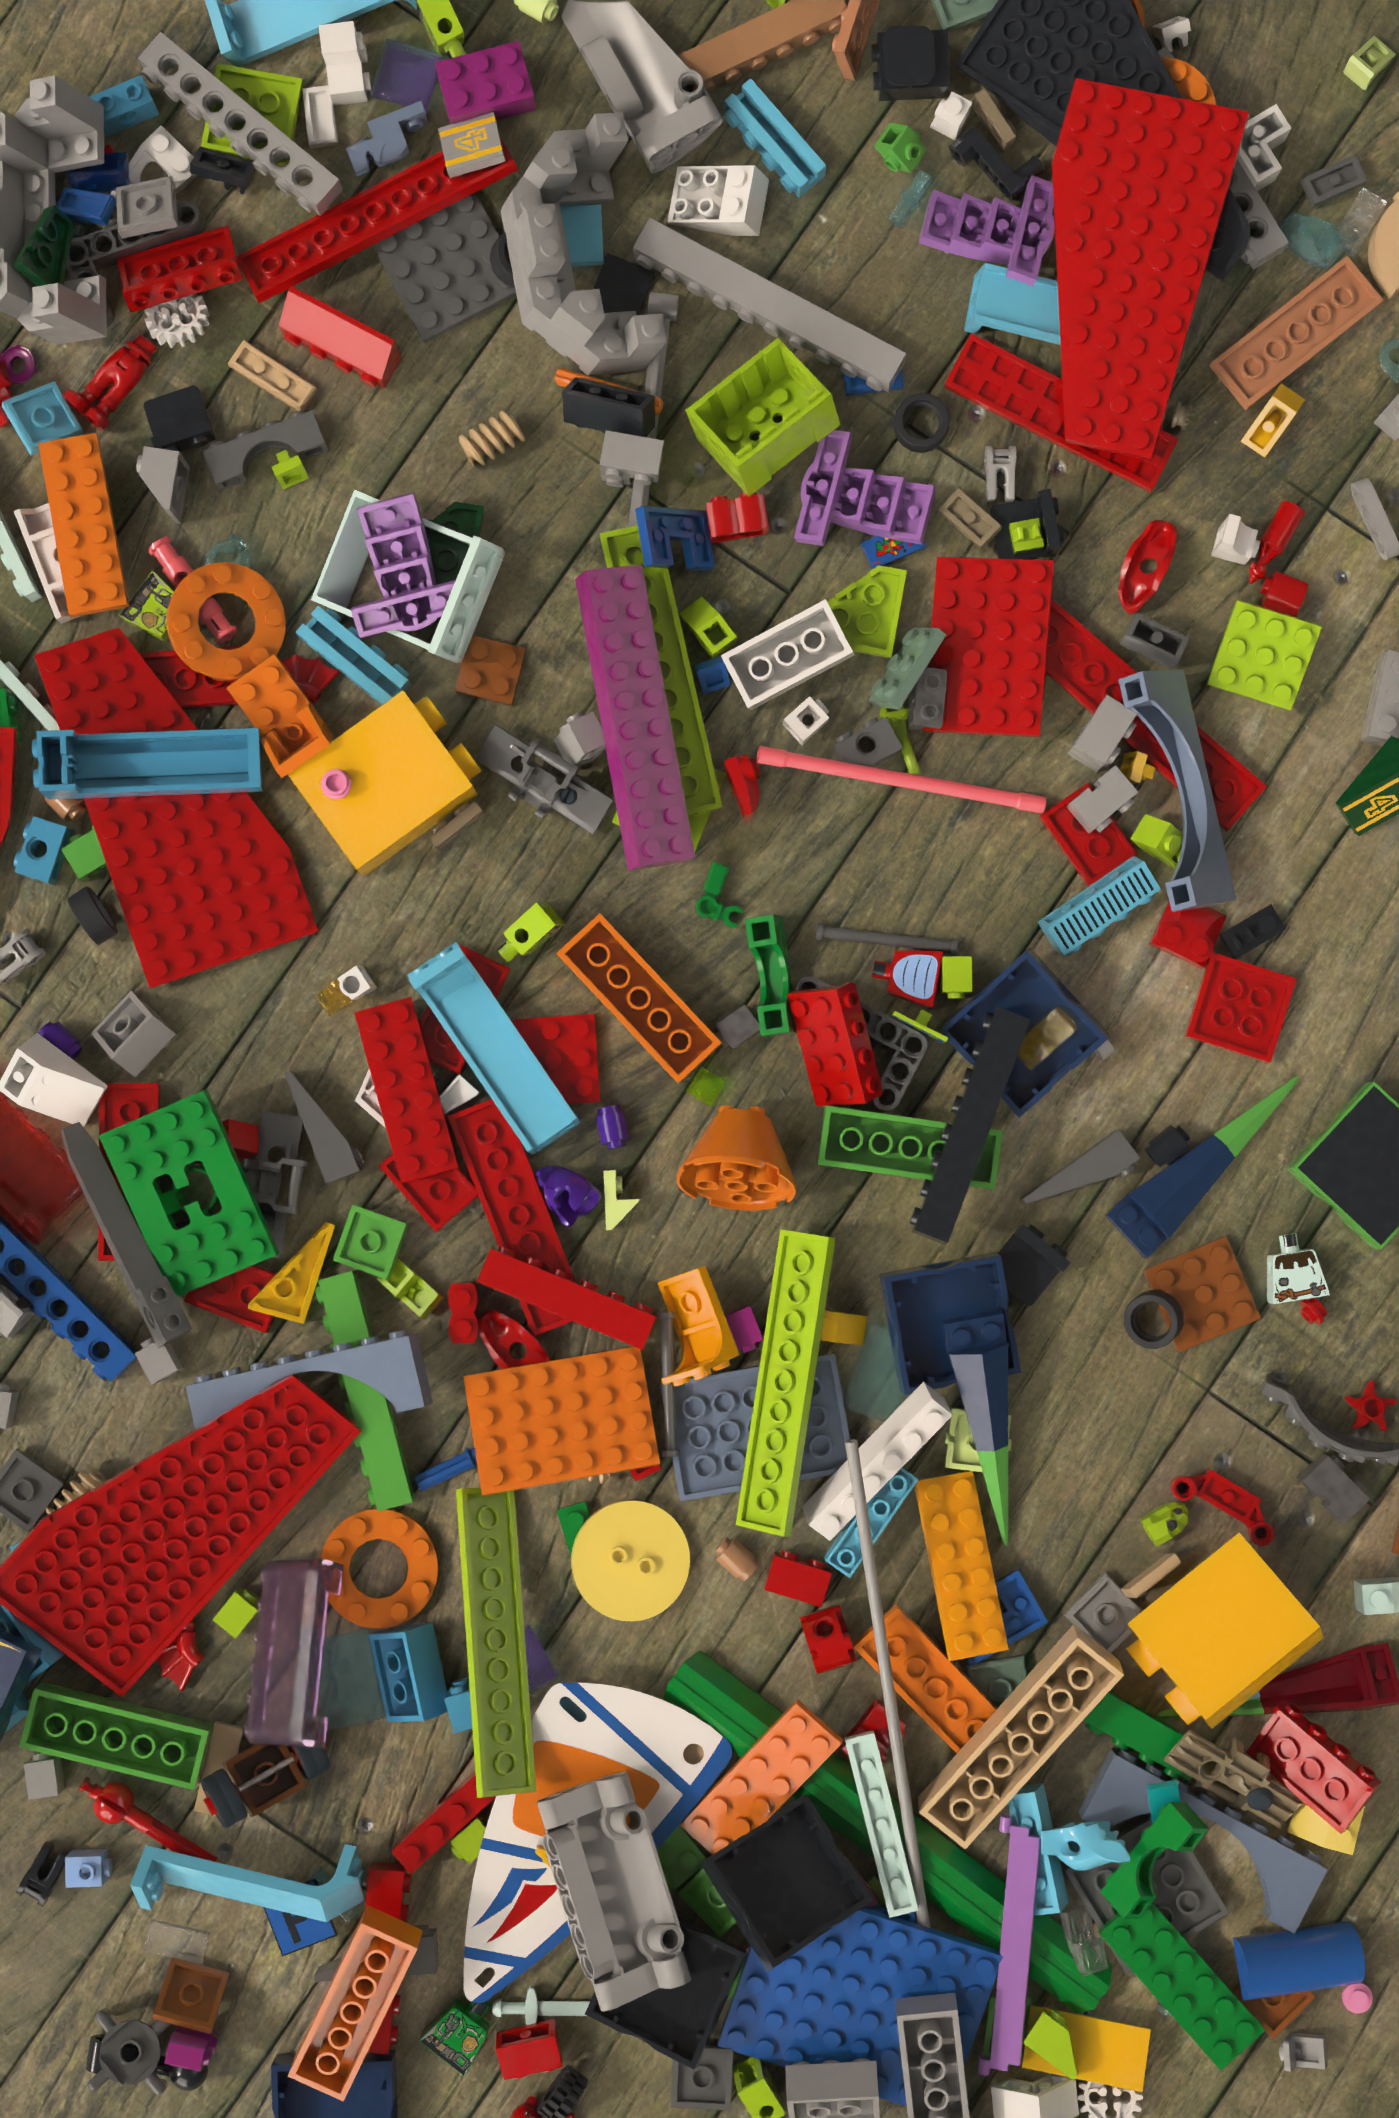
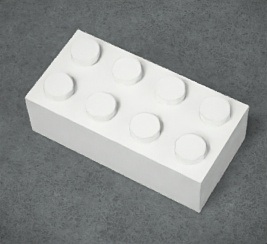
M825 599L724 653L721 657L747 708L753 710L853 657L855 654Z

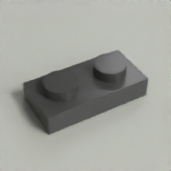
M1355 154L1303 177L1300 183L1313 208L1365 185L1368 180Z

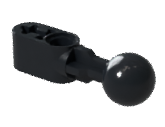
M104 2034L90 2037L85 2067L89 2072L97 2074L102 2070L99 2053ZM133 2043L125 2044L122 2048L123 2058L127 2061L136 2060L139 2055L138 2047ZM162 2055L158 2066L154 2070L156 2075L169 2076L172 2083L184 2091L197 2089L204 2083L208 2075V2066L204 2065L201 2072L164 2064L166 2056Z

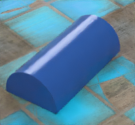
M1349 1921L1297 1928L1295 1934L1288 1930L1233 1937L1242 1999L1244 2001L1360 1984L1365 1978L1363 1947L1357 1930Z

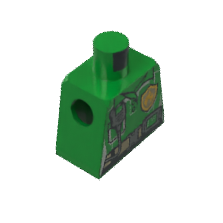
M455 1999L424 2028L419 2041L465 2076L488 2033L490 2024L482 2017L490 2008V2003L488 2001L483 2003L471 2002L467 2006L461 2000Z

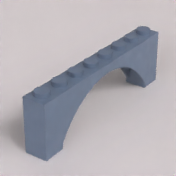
M1184 670L1141 671L1119 679L1125 708H1130L1133 712L1137 713V716L1147 725L1158 740L1171 765L1180 794L1183 814L1182 848L1176 870L1170 882L1165 883L1171 911L1209 907L1236 900Z
M405 1329L389 1333L390 1339L379 1341L378 1336L361 1339L362 1345L351 1347V1343L347 1342L334 1345V1351L329 1353H323V1349L320 1348L305 1352L306 1358L296 1360L294 1354L277 1358L278 1364L268 1366L267 1361L251 1364L249 1371L241 1372L240 1367L222 1371L223 1376L213 1378L212 1373L195 1377L196 1383L186 1386L195 1429L284 1377L307 1371H329L353 1377L371 1386L386 1397L395 1406L396 1413L430 1405L433 1403L418 1334L407 1335V1330Z
M1110 1749L1078 1813L1087 1822L1109 1821V1828L1111 1829L1112 1826L1126 1819L1150 1813L1147 1803V1785L1170 1780L1163 1777V1771L1156 1766L1147 1763L1144 1767L1135 1762L1137 1757L1130 1752L1121 1749L1118 1753ZM1177 1780L1181 1802L1187 1803L1198 1816L1216 1822L1227 1829L1244 1845L1255 1864L1262 1884L1265 1906L1262 1910L1263 1914L1268 1920L1295 1934L1328 1871L1321 1862L1322 1857L1307 1848L1304 1852L1294 1848L1296 1843L1281 1834H1279L1278 1838L1268 1834L1269 1828L1255 1820L1251 1824L1241 1819L1243 1814L1229 1806H1226L1224 1810L1215 1805L1216 1800L1201 1791L1199 1795H1196L1188 1790L1190 1787L1188 1784Z

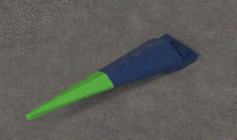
M1299 1077L1289 1080L1195 1148L1126 1194L1105 1214L1106 1218L1144 1259L1148 1258L1162 1243L1172 1236L1298 1082Z
M1001 1310L942 1320L946 1351L977 1450L1003 1543L1007 1546L1008 1343L1003 1313Z

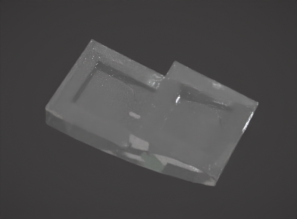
M1363 187L1329 242L1354 257L1388 202Z
M1081 1905L1062 1911L1060 1918L1064 1935L1081 1974L1089 1975L1107 1969L1108 1963L1102 1937H1095L1092 1917L1087 1907Z

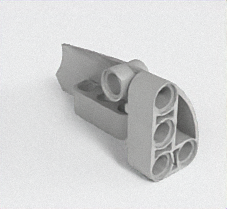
M568 0L561 18L613 112H623L626 129L651 173L662 171L683 158L706 140L722 124L723 119L703 85L702 76L698 72L690 70L629 1L582 2ZM690 84L698 87L696 91L691 93L683 89Z

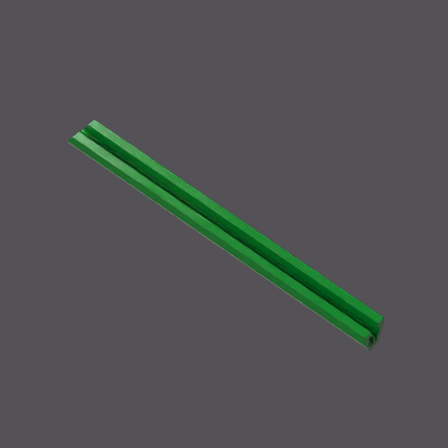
M703 1651L696 1652L683 1662L677 1673L667 1684L663 1697L667 1702L678 1706L711 1726L728 1740L732 1751L739 1757H742L783 1715L781 1710ZM833 1752L791 1796L797 1800L804 1794H807L823 1821L874 1859L851 1764L836 1752ZM890 1794L910 1874L900 1803L898 1799ZM913 1812L926 1899L987 1946L1000 1950L1006 1882ZM1049 1914L1034 1916L1029 1978L1075 2013L1095 2009L1100 2002L1099 2000L1110 1988L1112 1964Z

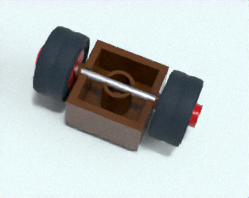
M307 1721L301 1722L284 1733L291 1753L281 1734L276 1732L223 1762L222 1764L226 1771L223 1768L201 1780V1786L207 1797L203 1801L211 1816L216 1814L224 1828H229L236 1822L244 1819L247 1816V1812L250 1817H254L306 1787L307 1784L296 1764H298L308 1780L317 1777L331 1768L325 1751L328 1748L320 1733L316 1734Z

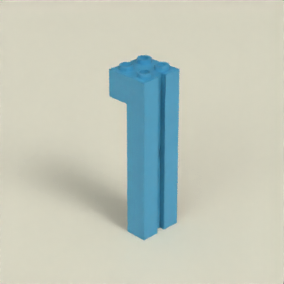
M259 728L78 735L74 730L36 731L37 739L32 740L33 757L38 758L39 762L38 769L33 771L35 788L39 787V792L49 800L264 791L261 732Z

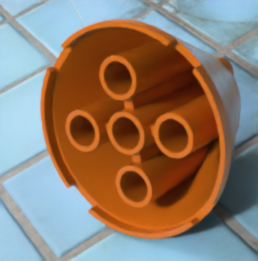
M727 1105L719 1107V1112L715 1115L677 1172V1184L685 1194L694 1199L697 1198V1195L710 1199L709 1205L725 1209L742 1211L774 1209L778 1207V1202L786 1199V1202L789 1203L796 1194V1182L773 1121L765 1115V1109L757 1106L749 1107L748 1109H736Z

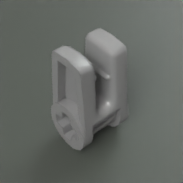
M986 446L984 456L986 502H994L996 500L997 491L999 490L997 488L998 472L1003 473L1004 485L1002 487L1004 489V501L1014 502L1016 446H1009L1008 449H993L992 446Z
M25 929L13 936L0 949V965L7 963V960L15 955L16 957L10 965L0 970V985L6 984L46 955L44 949L39 948L31 938L33 934L29 929Z

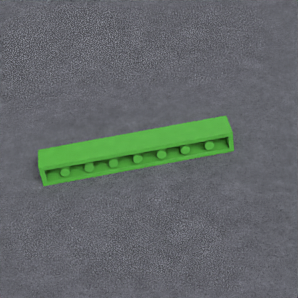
M356 1270L318 1280L319 1286L315 1287L319 1304L324 1303L327 1314L323 1316V1323L326 1332H331L334 1344H330L331 1352L334 1351V1345L350 1342L351 1347L362 1345L361 1339L373 1337ZM338 1373L341 1390L346 1389L349 1401L345 1402L349 1419L354 1418L355 1425L361 1429L354 1442L357 1448L361 1447L364 1459H360V1465L364 1477L369 1476L371 1488H368V1496L371 1505H376L377 1510L382 1511L412 1503L416 1498L390 1401L371 1386L353 1377Z

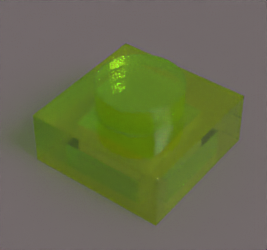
M701 1067L686 1092L711 1107L726 1082Z

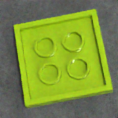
M217 63L214 76L293 141L304 85L303 79ZM214 105L210 111L218 112L222 109L223 105ZM205 121L201 147L238 158L252 160L247 155L244 157L238 155L231 148V142L225 137L219 139L209 130V124ZM245 123L235 124L233 130L243 129ZM260 141L255 145V148L262 149L268 142ZM283 159L277 165L287 166L289 160Z
M1236 599L1207 679V685L1292 710L1322 626Z

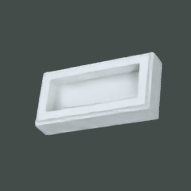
M329 85L302 88L310 149L339 145L335 108L329 94Z

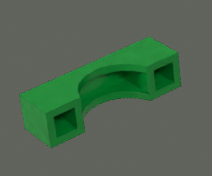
M771 914L747 918L745 923L748 945L755 958L760 978V1001L757 1011L761 1036L771 1037L797 1033L787 994L793 991L783 916Z
M1169 1802L1159 1810V1816L1155 1822L1142 1832L1141 1840L1138 1844L1128 1851L1130 1862H1123L1117 1870L1107 1877V1884L1100 1892L1123 1919H1140L1157 1897L1153 1887L1152 1872L1159 1855L1169 1848L1174 1851L1192 1852L1208 1832L1209 1828L1187 1803Z

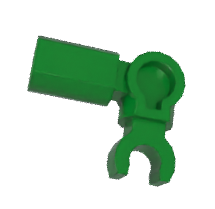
M712 862L702 888L705 894L695 903V912L701 918H708L716 922L718 919H721L727 927L737 928L738 924L731 922L728 916L730 912L741 914L743 910L738 906L724 907L723 902L716 900L717 896L721 897L730 868Z

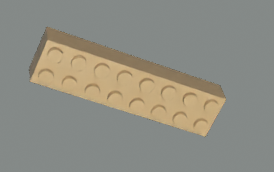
M1073 1624L918 1796L919 1813L966 1850L1124 1676L1120 1661Z

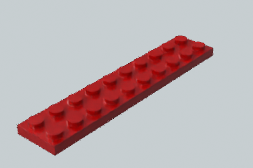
M501 140L506 162L450 178L442 150L326 210L321 216L316 215L238 255L240 269L260 304L289 289L290 286L299 284L518 171L514 159Z
M1052 599L1046 675L1092 715L1106 695L1124 705L1119 679L1137 672ZM1136 715L1132 721L1137 724L1128 739L1122 737L1121 740L1133 751L1147 754L1146 762L1155 767L1157 772L1178 789L1171 765L1162 747L1147 725ZM1197 726L1219 826L1227 832L1267 786Z

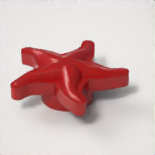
M1374 1381L1367 1382L1362 1397H1344V1400L1353 1409L1357 1410L1356 1421L1351 1425L1353 1429H1358L1372 1421L1378 1425L1380 1431L1387 1430L1383 1414L1389 1405H1395L1397 1402L1391 1398H1379L1374 1391Z

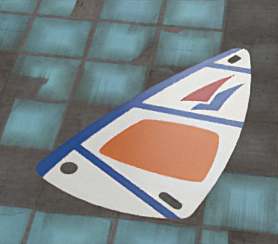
M558 1683L549 1689L531 1719L536 1792L496 1796L480 1847L470 1895L465 1935L464 1994L469 2001L473 2003L487 2001L571 1934L552 1870L535 1853L537 1844L544 1846L543 1838L546 1835L537 1801L576 1785L627 1771L635 1795V1802L646 1814L657 1850L704 1796L731 1760L732 1747L726 1738L711 1726L678 1706L642 1692L595 1683ZM562 1697H569L586 1713L585 1721H576L560 1706V1699ZM690 1744H698L703 1748V1759L697 1764H690L683 1757L684 1749ZM627 1814L625 1819L627 1827L631 1821L629 1814ZM491 1967L494 1969L495 1975L482 1988L474 1980L484 1969Z

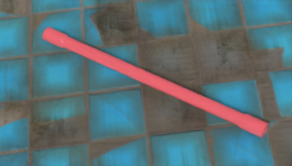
M761 745L757 752L756 762L760 764L797 768L1004 805L1043 814L1046 807V797L1040 795L981 787L797 754L784 749Z

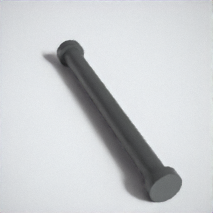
M817 923L816 940L822 941V938L942 951L950 953V956H956L958 939L954 938L951 941L826 927L823 926L824 923Z
M675 1312L658 1313V1319H661L663 1378L674 1372L673 1318H676ZM673 1382L663 1385L665 1450H662V1457L680 1456V1450H677L675 1387Z

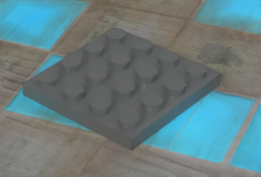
M476 193L372 245L424 344L516 296L515 288L507 286L500 281L492 270L490 252L499 236ZM504 248L505 259L511 267L509 255Z
M1151 1815L1117 1836V1840L1125 1841L1124 1847L1127 1852L1138 1844L1141 1840L1142 1832L1151 1825ZM1169 1848L1159 1855L1152 1872L1153 1887L1157 1895L1153 1903L1185 1939L1229 1914L1193 1851H1174ZM1110 1862L1086 1871L1074 1870L1067 1865L1064 1867L1067 1876L1100 1929L1118 1913L1100 1891L1107 1884V1877L1117 1870L1123 1862ZM1112 1949L1126 1975L1132 1973L1133 1971Z

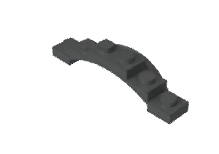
M1266 1374L1262 1383L1261 1393L1265 1394V1397L1273 1403L1281 1404L1283 1402L1286 1404L1284 1416L1288 1417V1421L1294 1425L1304 1427L1307 1431V1439L1311 1440V1444L1323 1450H1327V1448L1338 1452L1341 1458L1349 1462H1355L1356 1460L1364 1463L1365 1459H1374L1384 1465L1388 1463L1397 1465L1399 1461V1443H1384L1360 1439L1328 1426L1312 1415L1295 1398L1293 1385Z

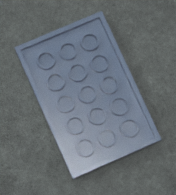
M835 1353L818 1355L799 1481L833 1475L848 1460L845 1441L850 1440ZM760 1366L715 1373L698 1380L692 1377L691 1381L675 1387L677 1450H680V1456L672 1457L680 1501L741 1491ZM660 1383V1389H661V1395H662V1401H663V1383Z

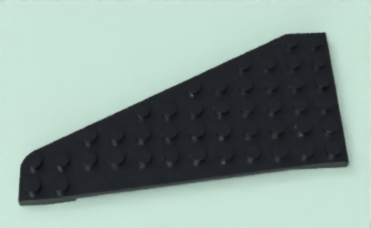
M998 0L955 65L958 70L981 84L1055 147H1057L1076 78L1182 98L1130 0ZM1230 187L1206 268L1208 273L1222 282L1226 280L1248 248L1250 242L1248 221Z

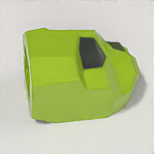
M1171 1502L1158 1506L1139 1520L1152 1543L1158 1547L1182 1532L1188 1523L1189 1511L1185 1504Z

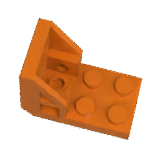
M275 653L227 686V690L254 727L259 728L261 732L260 741L281 778L331 744L334 736L328 725Z

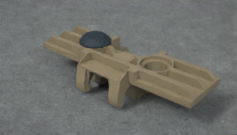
M1189 1730L1164 1757L1166 1763L1192 1777L1190 1780L1191 1785L1197 1788L1201 1786L1227 1801L1229 1807L1234 1810L1238 1808L1243 1811L1248 1810L1279 1829L1303 1803L1287 1787L1268 1776L1270 1772V1759L1267 1755L1259 1752L1257 1762L1245 1755L1243 1742L1236 1737H1232L1230 1741L1232 1747L1228 1751ZM1218 1780L1227 1785L1229 1788L1234 1789V1792L1216 1781Z

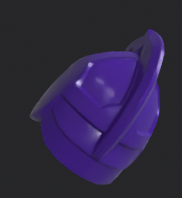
M552 1165L543 1167L536 1172L539 1185L544 1187L547 1206L559 1216L560 1221L567 1227H572L578 1216L590 1213L601 1199V1193L595 1185L583 1175L572 1170Z

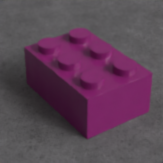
M519 41L435 62L450 124L494 112L496 120L536 110L534 95Z

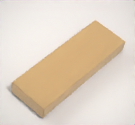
M245 340L242 341L227 363L230 368L296 411L304 410L317 391L315 386Z
M215 1721L201 1780L223 1768L226 1771L222 1763L239 1754L245 1727ZM200 1782L194 1811L211 1815L203 1801L207 1797Z

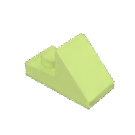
M1373 36L1351 56L1343 72L1360 88L1366 90L1377 74L1391 62L1396 54L1378 38Z
M616 1170L604 1171L606 1230H613L641 1199L618 1200L617 1194H623L622 1176H617Z

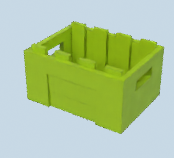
M779 338L775 339L685 410L697 441L748 496H751L769 482L773 474L815 441L817 443L841 425L832 394ZM776 416H783V420L780 423L773 421ZM753 434H760V439L756 441L751 440Z

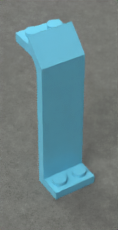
M205 0L221 55L236 67H241L318 34L319 25L346 22L385 4L399 0H238L229 5L228 3L224 4L221 0ZM404 0L408 1L417 10L416 0Z
M985 263L974 275L964 331L975 334L982 326L1061 345L1058 281L1038 276L1035 284L1030 286L1005 277L1007 268Z
M457 942L407 975L414 989L429 1005L531 1155H535L581 1123Z
M348 1844L344 1845L333 1878L320 1886H312L145 1845L130 1886L140 1908L151 1911L155 1901H159L164 1888L162 1882L328 1922L365 1901L361 1889L365 1870L362 1869V1859L359 1858L357 1847Z

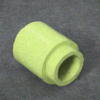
M514 0V4L518 6L521 12L542 24L552 21L559 10L557 0Z

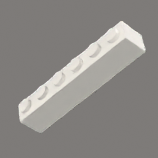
M925 1382L858 1448L867 1503L953 1416L945 1398ZM848 1460L802 1506L808 1525L829 1541L856 1515Z

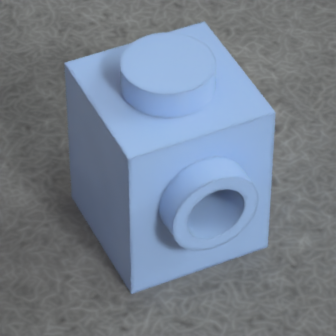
M108 1849L72 1850L65 1857L66 1888L102 1887L108 1880V1877H111L113 1870L112 1859L108 1858Z

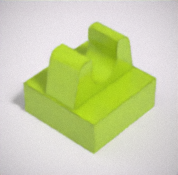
M287 450L276 454L279 463L272 466V470L282 490L309 479L298 455L290 458Z
M1039 518L1009 524L1014 554L1044 548Z

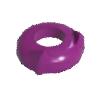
M16 345L7 348L2 353L5 357L11 383H25L38 373L34 355L29 349ZM23 358L26 362V368L22 373L16 374L13 370V363L16 359Z

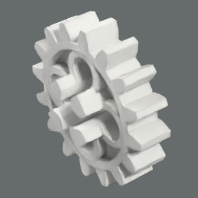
M196 294L145 309L147 318L144 320L153 339L157 338L160 345L167 341L170 348H173L176 342H179L181 347H185L186 340L195 343L196 339L194 336L196 334L203 336L205 333L202 327L209 326L207 317L210 315L202 296L197 297Z
M1079 2081L1078 2086L1084 2092L1077 2093V2099L1085 2101L1080 2106L1081 2113L1088 2111L1087 2118H1135L1132 2112H1141L1142 2110L1141 2105L1136 2102V2100L1143 2099L1142 2092L1112 2086L1113 2094L1115 2095L1113 2106L1117 2112L1112 2117L1107 2116L1105 2113L1108 2109L1107 2099L1104 2097L1107 2093L1106 2085L1090 2081ZM1123 2091H1127L1131 2097L1129 2100L1124 2101L1119 2097ZM1091 2092H1098L1101 2097L1097 2101H1092L1089 2095Z

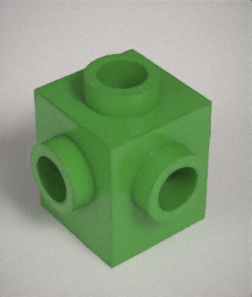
M890 123L874 145L885 159L883 161L884 164L894 172L899 170L911 173L927 151V148L920 141L921 136L917 131L907 125Z

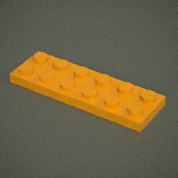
M973 1471L917 1481L914 1487L948 1661L1009 1650Z

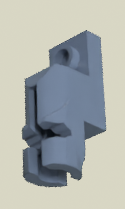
M421 101L367 122L372 138L364 137L352 146L346 147L357 177L370 172V162L376 164L377 168L380 169L384 165L402 159L409 154L403 132L418 131L424 124L428 123Z

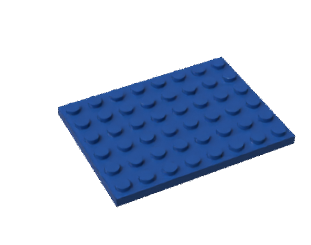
M862 1907L768 1972L750 1945L718 2038V2046L725 2049H733L735 2052L782 2067L792 2065L795 2062L822 2064L827 2060H836L843 2063L853 2062V2060L859 2058L876 2061L879 2098L907 2107L895 1999L955 1993L965 2066L1003 1956L1000 1955V1950L897 1917L889 1918L888 1914Z

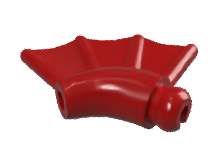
M294 654L288 659L280 660L312 703L318 702L321 697V691L340 674V670L328 668L319 657L309 660Z
M193 1619L156 1659L161 1666V1676L173 1680L180 1692L185 1690L195 1667L205 1658L197 1647L196 1630L194 1629L195 1621Z

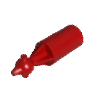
M1288 501L1281 502L1260 539L1258 562L1252 563L1249 567L1250 584L1263 579L1267 571L1266 565L1276 556L1282 555L1305 515L1304 510L1296 504Z

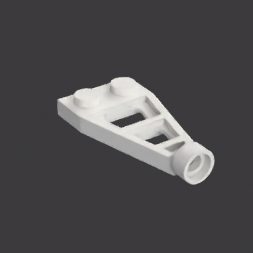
M160 126L140 145L128 164V185L140 183V175L149 162H156L168 176L173 177L176 193H178L198 176L190 173V163L194 157L168 131ZM122 175L120 178H123V186H125V178ZM113 189L110 195H113L115 198L116 189ZM117 204L112 212L114 218L109 219L106 226L96 224L101 230L118 224Z

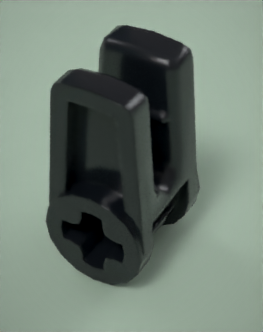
M48 1841L41 1847L31 1868L23 1877L16 1891L21 1896L26 1894L38 1901L37 1904L42 1907L53 1892L56 1881L65 1866V1857L69 1854L67 1851L60 1852L57 1858L53 1860V1865L47 1876L43 1875L42 1869L49 1860L48 1857L54 1847Z

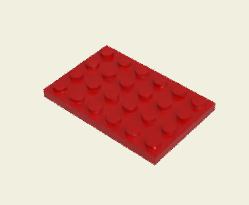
M937 557L931 628L940 629L946 636L928 663V668L945 669L947 671L943 726L940 729L923 727L924 732L1041 737L1055 569L1054 560Z

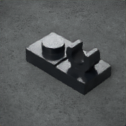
M200 146L190 163V173L206 179L223 181L226 190H229L232 184L240 186V194H244L255 172V167L252 161Z
M1270 904L1219 936L1232 958L1237 959L1286 930Z

